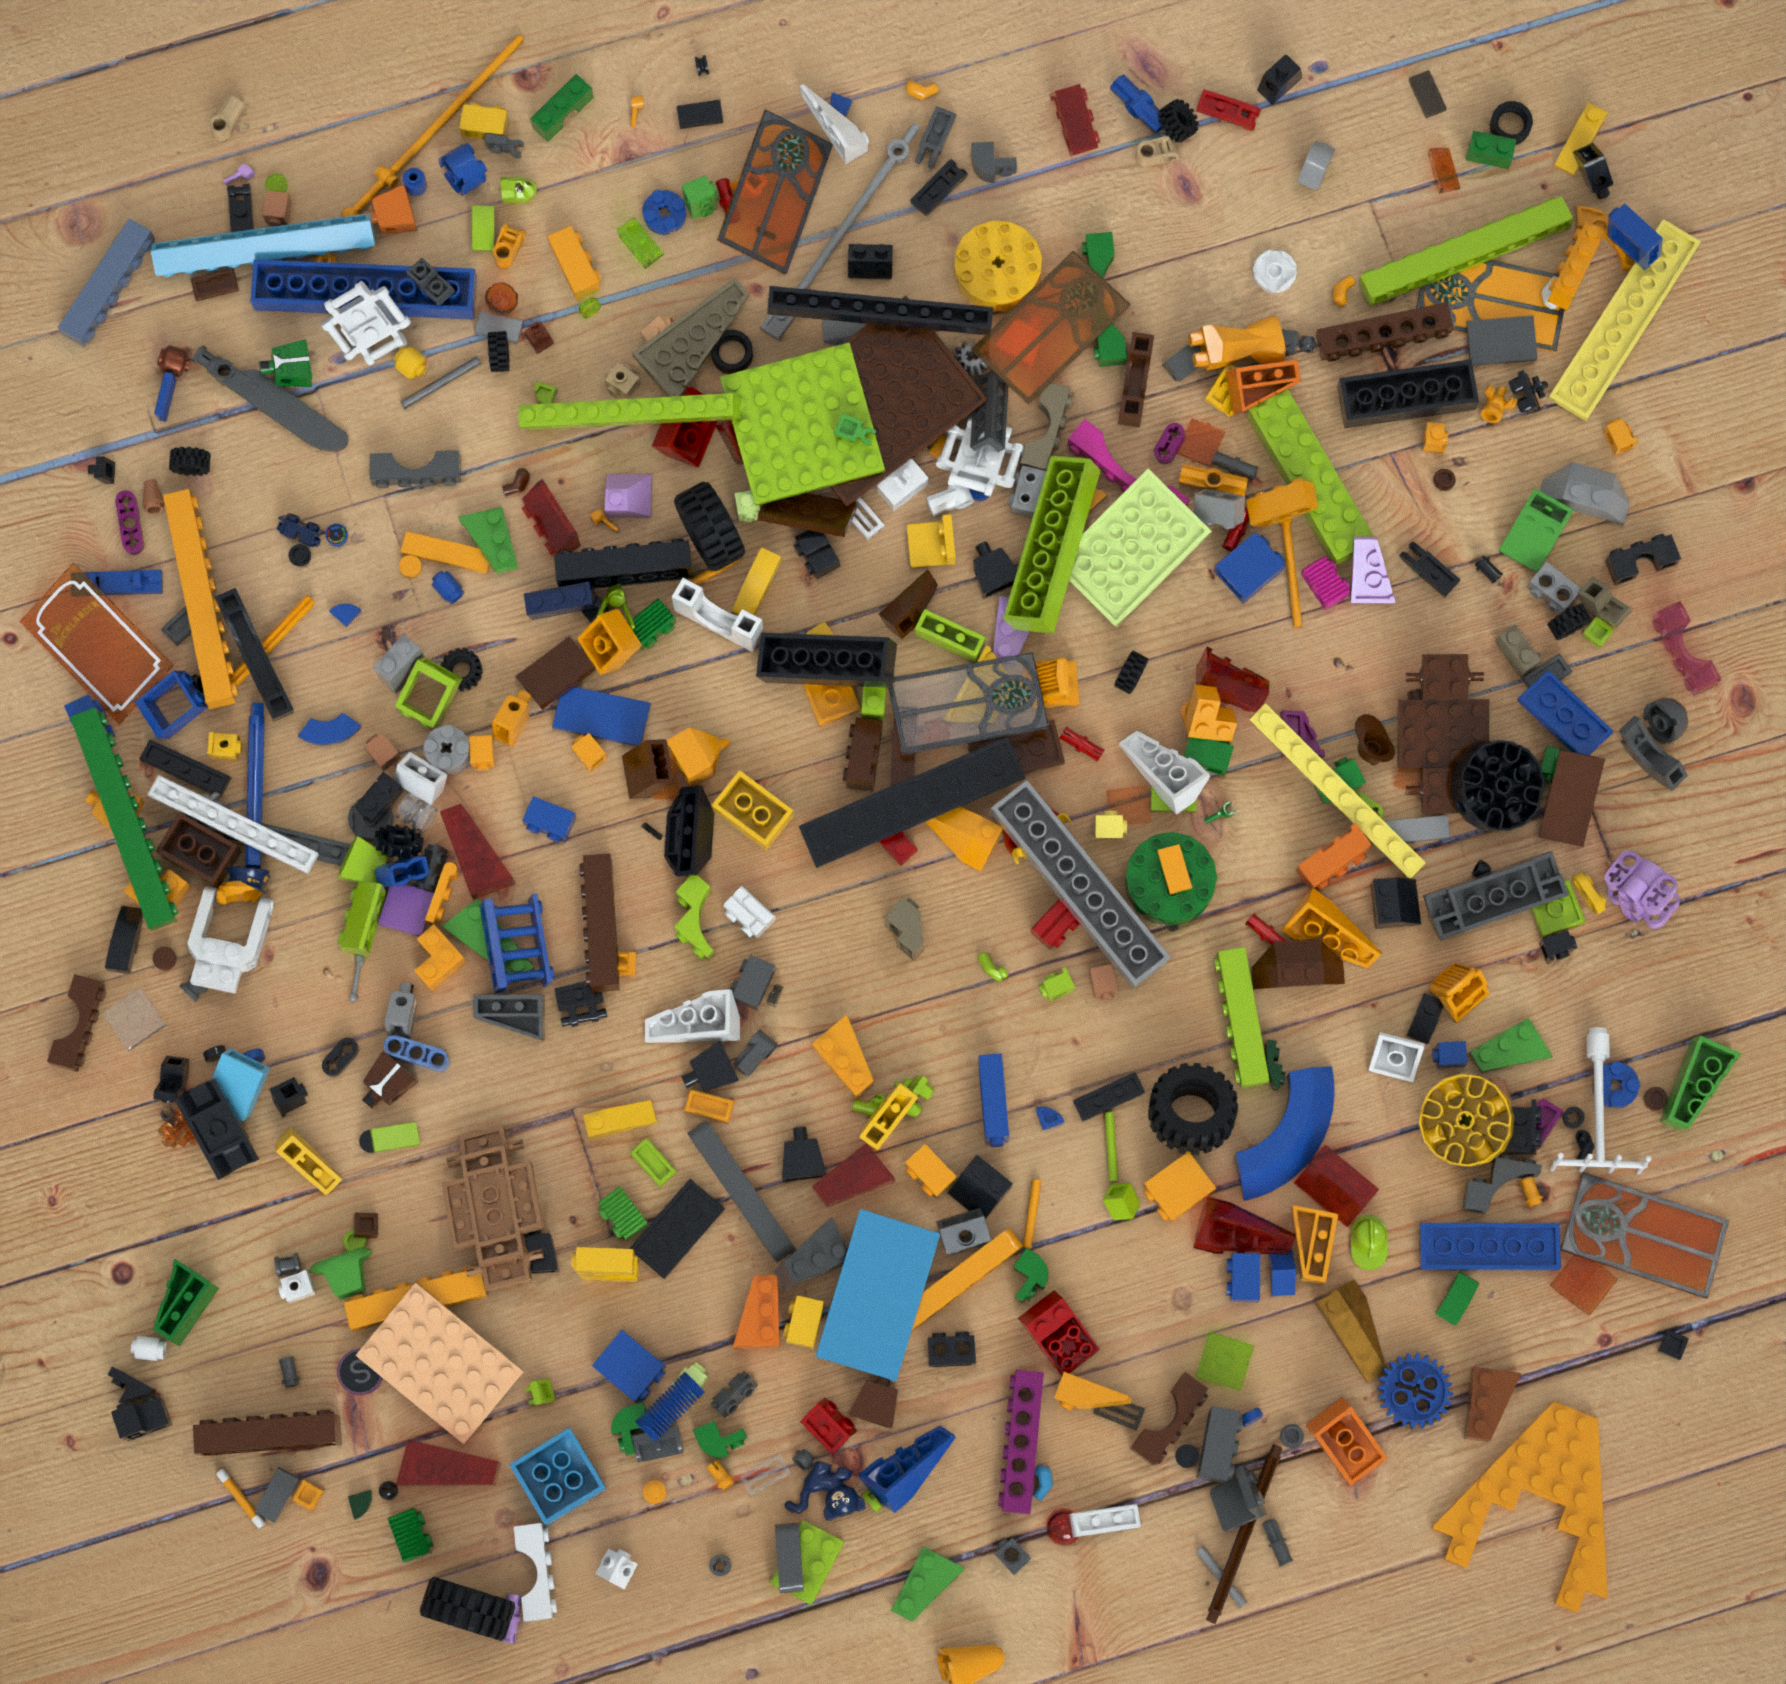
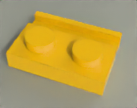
M1234 365L1222 368L1203 399L1220 412L1225 413L1227 417L1233 415L1226 372L1237 368Z

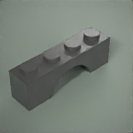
M459 450L436 451L434 458L426 466L419 469H408L401 466L395 460L392 453L370 454V481L377 488H388L389 485H398L399 487L406 488L411 487V484L430 487L435 483L453 486L456 483H461V455Z

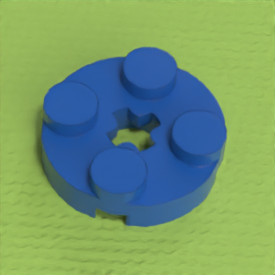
M655 190L645 200L642 208L643 218L647 227L652 232L660 235H667L669 232L679 230L686 220L687 213L684 200L672 191ZM668 208L670 214L661 217L659 210Z
M1618 1061L1605 1064L1603 1066L1604 1106L1609 1108H1624L1635 1100L1640 1088L1637 1074L1631 1067ZM1611 1080H1619L1621 1082L1620 1091L1618 1089L1613 1091L1610 1088L1612 1086Z

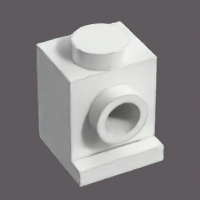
M307 1270L280 1279L282 1284L278 1286L282 1299L286 1298L289 1303L316 1294L310 1273ZM297 1282L299 1285L298 1289L295 1291L291 1290V1284Z

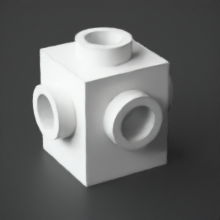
M608 1549L595 1574L625 1590L638 1564L629 1560L632 1555L621 1549L617 1553Z

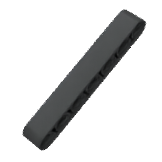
M707 1120L687 1133L775 1262L778 1263L796 1250Z

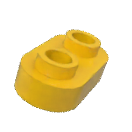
M1581 872L1574 875L1572 882L1593 913L1598 915L1606 910L1605 904L1607 902L1600 892L1597 893L1592 887L1594 883L1590 876Z

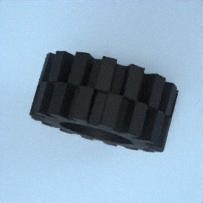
M1173 100L1161 108L1158 117L1161 118L1158 120L1159 124L1163 125L1161 129H1165V135H1170V139L1172 141L1175 140L1177 143H1181L1198 131L1197 126L1199 125V122L1195 121L1197 115L1192 113L1194 112L1193 108L1189 109L1190 105L1188 103L1184 104V100Z
M506 331L488 332V356L491 372L509 371V345Z
M176 447L171 449L169 470L174 473L178 472L180 475L185 474V476L206 475L210 472L211 453L204 449L199 450L197 447Z
M1578 604L1557 615L1547 625L1555 639L1561 640L1580 630L1581 627L1587 625L1592 619L1583 604Z
M455 648L456 651L452 652L451 650L448 652V656L445 655L443 657L444 661L441 662V666L453 672V668L458 662L469 664L470 672L467 676L462 677L463 679L458 689L460 691H464V689L471 690V686H477V681H480L482 678V665L478 656L470 650L469 652L467 648H463V650Z
M1132 650L1116 679L1114 687L1131 694L1143 674L1149 658Z

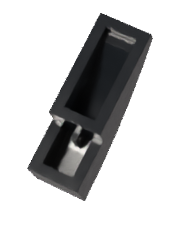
M121 906L105 964L107 971L131 974L134 954L137 953L144 917L141 908Z

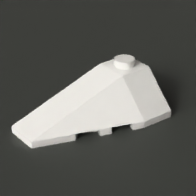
M802 84L800 86V95L844 163L848 164L867 153L869 139L865 132H860L855 124Z
M1138 731L1119 743L1121 749L1151 787L1176 815L1195 802L1210 778V774L1196 760L1190 757L1187 759L1179 755L1178 751L1174 749L1169 750L1159 745L1158 741Z
M730 989L708 991L697 999L688 1000L679 1007L665 1010L645 1019L646 1043L726 1042L740 1040V1016L732 990Z

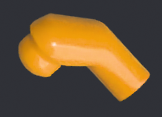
M1351 275L1346 276L1333 287L1332 298L1338 306L1347 304L1346 290L1356 283Z

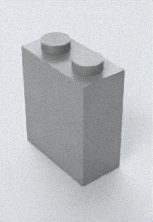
M403 634L373 668L379 680L397 694L405 686L417 659L424 657L421 649Z

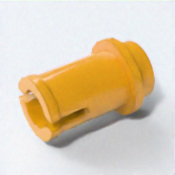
M1534 1177L1521 1180L1520 1184L1527 1199L1525 1203L1529 1205V1208L1542 1204L1541 1199H1543V1196L1539 1195Z
M718 1459L714 1461V1464L711 1463L706 1468L717 1481V1487L722 1488L723 1491L734 1484L733 1476H729Z

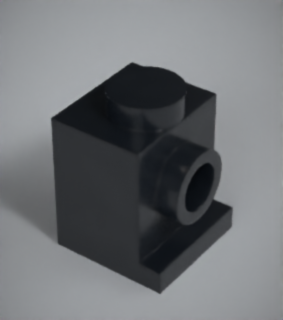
M1568 931L1542 939L1539 943L1546 964L1552 963L1554 957L1557 960L1564 959L1570 956L1569 952L1577 949L1574 936H1570Z
M295 1077L269 1089L272 1100L282 1118L286 1116V1113L306 1104L305 1097L308 1096V1093L302 1083L298 1085Z

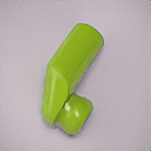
M986 952L981 953L977 957L983 970L995 981H1002L1003 978L1008 976L1003 966L996 969Z
M876 1094L867 1103L855 1099L852 1111L871 1116L886 1098L882 1094Z

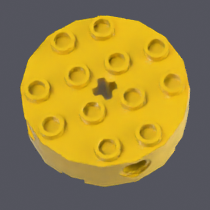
M992 220L976 225L961 239L955 251L954 278L959 292L971 303L977 306L993 307V312L1004 313L1016 308L1039 285L1042 255L1037 241L1026 229L1009 221Z
M1459 1074L1445 1078L1429 1090L1421 1106L1419 1126L1424 1142L1435 1156L1452 1165L1474 1167L1489 1163L1505 1150L1513 1136L1515 1117L1509 1098L1498 1085L1481 1076ZM1464 1115L1472 1118L1470 1126L1462 1124V1121L1465 1120Z

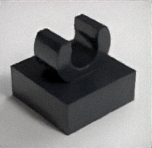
M104 456L96 457V465H88V474H94L95 479L106 485L114 484L115 462Z

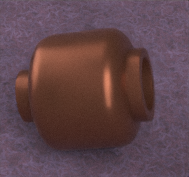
M168 345L165 349H161L157 365L160 366L162 373H173V376L180 377L183 371L188 372L191 359L187 358L188 353L185 349Z

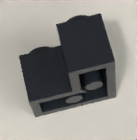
M156 1395L143 1399V1403L139 1405L130 1404V1402L119 1404L116 1406L117 1410L111 1412L119 1438L128 1442L172 1425L164 1399L161 1397L157 1398Z

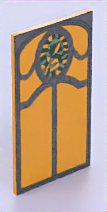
M1493 260L1420 287L1416 308L1447 302L1453 323L1452 331L1467 334V321L1534 316L1536 348L1555 353L1558 349L1557 345L1565 310L1560 307L1549 309L1543 303L1541 295L1542 289L1553 276L1559 277L1560 274ZM1431 321L1422 322L1423 325L1434 327Z

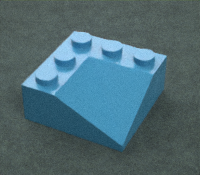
M570 1427L509 1464L544 1525L547 1527L608 1490Z

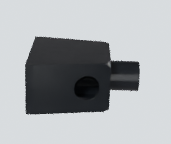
M1284 55L1264 73L1257 91L1271 105L1275 104L1302 79L1301 68L1288 55Z
M1594 143L1573 151L1587 187L1592 193H1596L1598 199L1608 197L1610 195L1608 187L1613 185V180L1602 152Z
M987 541L978 544L975 548L979 557L973 560V569L981 597L985 599L1013 586L1018 569L1002 548L992 551Z
M718 1041L692 1059L690 1064L693 1071L681 1076L686 1088L700 1083L703 1092L739 1082L721 1041Z
M806 1127L793 1128L794 1141L784 1143L783 1182L827 1177L817 1139L807 1138Z
M541 1230L523 1235L529 1252L542 1248L544 1258L531 1261V1274L559 1272L552 1235L550 1233L542 1234Z

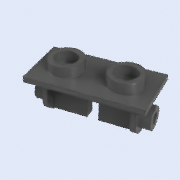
M428 844V847L424 850L423 857H426L430 873L416 881V884H418L417 888L435 892L443 866L447 860L448 850L438 844Z
M745 1371L741 1374L738 1373L728 1383L733 1389L730 1393L723 1388L712 1398L714 1401L711 1405L724 1418L732 1414L745 1398L751 1396L754 1389L758 1386Z

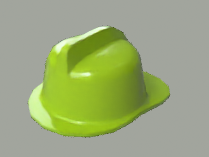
M1374 1215L1360 1216L1351 1227L1352 1259L1357 1266L1364 1270L1378 1269L1384 1264L1388 1254V1232L1386 1225L1380 1218Z

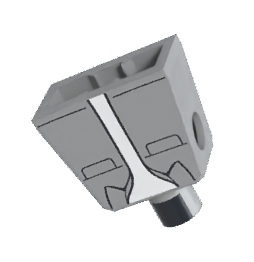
M402 982L399 992L392 991L384 1022L388 1037L397 1035L411 1040L417 1009L416 997L413 994L414 985L411 983Z

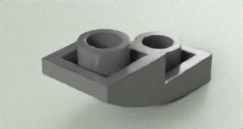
M423 258L406 272L414 283L438 306L455 292L453 287L438 275L437 271Z
M278 1467L254 1512L275 1523L299 1477Z

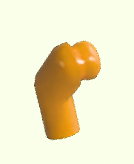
M911 80L905 85L907 93L919 100L939 92L935 82L924 87Z

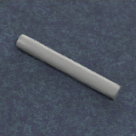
M1202 1546L1196 1553L1217 1580L1220 1581L1223 1573L1222 1569L1204 1546ZM1232 1584L1228 1594L1238 1607L1241 1608L1247 1602Z

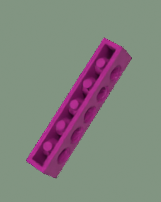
M1016 1370L1015 1375L1010 1376L1009 1389H1014L1013 1399L1008 1398L1007 1412H1011V1422H1006L1005 1436H1009V1443L1004 1445L1002 1459H1007L1006 1469H1001L1000 1483H1005L1004 1492H999L998 1506L1002 1507V1512L1031 1514L1044 1372ZM1028 1389L1032 1394V1398L1029 1401H1022L1018 1396L1020 1390ZM1020 1412H1025L1029 1415L1030 1420L1025 1425L1019 1424L1016 1420V1416ZM1024 1436L1027 1439V1446L1017 1448L1014 1444L1015 1437ZM1015 1459L1024 1461L1025 1469L1023 1471L1016 1472L1013 1470L1012 1462ZM1015 1482L1020 1483L1023 1487V1492L1017 1496L1011 1494L1009 1490L1010 1485Z

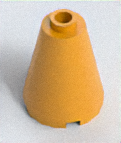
M995 1644L942 1647L937 1650L941 1653L937 1655V1661L942 1680H947L949 1684H974L1002 1668V1662H1005L1002 1648H998Z

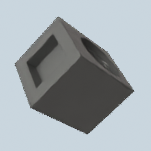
M1004 1538L995 1547L998 1551L994 1555L1013 1575L1031 1560L1030 1556L1013 1538L1009 1541ZM1009 1548H1013L1018 1552V1558L1013 1562L1008 1561L1004 1555L1005 1551Z

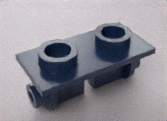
M291 513L279 516L278 518L283 521V523L279 522L277 526L280 534L296 539L299 532L301 534L298 541L310 547H318L321 542L318 536L326 532L320 529V525L313 522L304 523L300 521L299 516Z

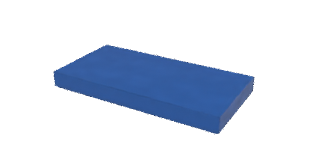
M1549 670L1517 699L1528 712L1570 751L1591 755L1614 732Z
M572 687L559 697L552 728L584 736L589 733L594 738L638 746L643 740L651 703Z

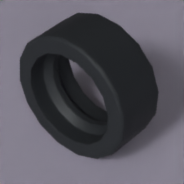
M1507 101L1498 105L1494 110L1489 124L1490 132L1493 135L1516 139V145H1518L1529 136L1533 118L1530 110L1524 104L1516 101ZM1512 112L1522 117L1524 121L1523 130L1518 134H1508L1501 130L1498 121L1502 114Z
M726 330L711 351L714 365L726 374L746 370L753 359L752 343L748 336L741 331ZM727 341H738L745 348L744 358L735 364H728L722 361L719 356L721 345Z

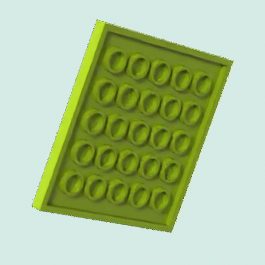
M850 343L720 377L724 394L734 393L740 396L741 419L732 420L755 506L885 472L875 435L870 433L865 435V438L872 442L871 446L864 445L861 439L858 438L854 444L834 436L842 413L863 421L861 427L863 429L873 428Z

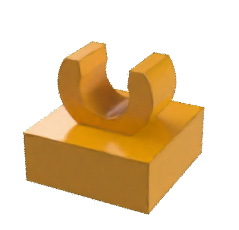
M618 951L619 975L635 976L636 952Z

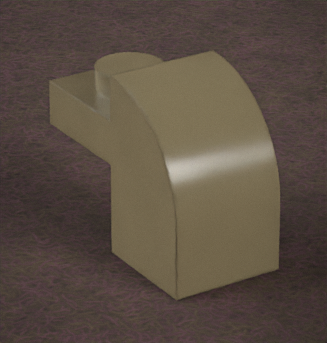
M1594 577L1578 592L1582 604L1594 617L1598 616L1601 620L1607 621L1616 628L1632 612L1629 606L1612 596L1610 587Z

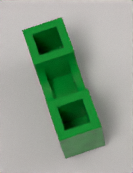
M575 74L530 118L532 128L549 142L563 128V121L570 112L576 110L579 113L594 98L592 87Z

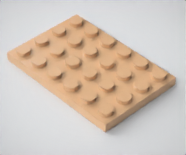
M418 1283L412 1286L356 1354L360 1360L462 1444H465L524 1372Z

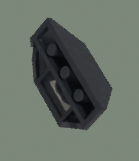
M700 785L681 787L679 795L667 812L664 857L677 877L696 876L712 857L714 811L703 786Z

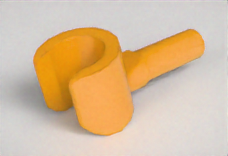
M634 96L631 99V127L636 126L637 109L644 108L643 96Z
M597 509L590 514L591 520L596 525L602 521L615 533L619 531V528L606 518L603 511Z

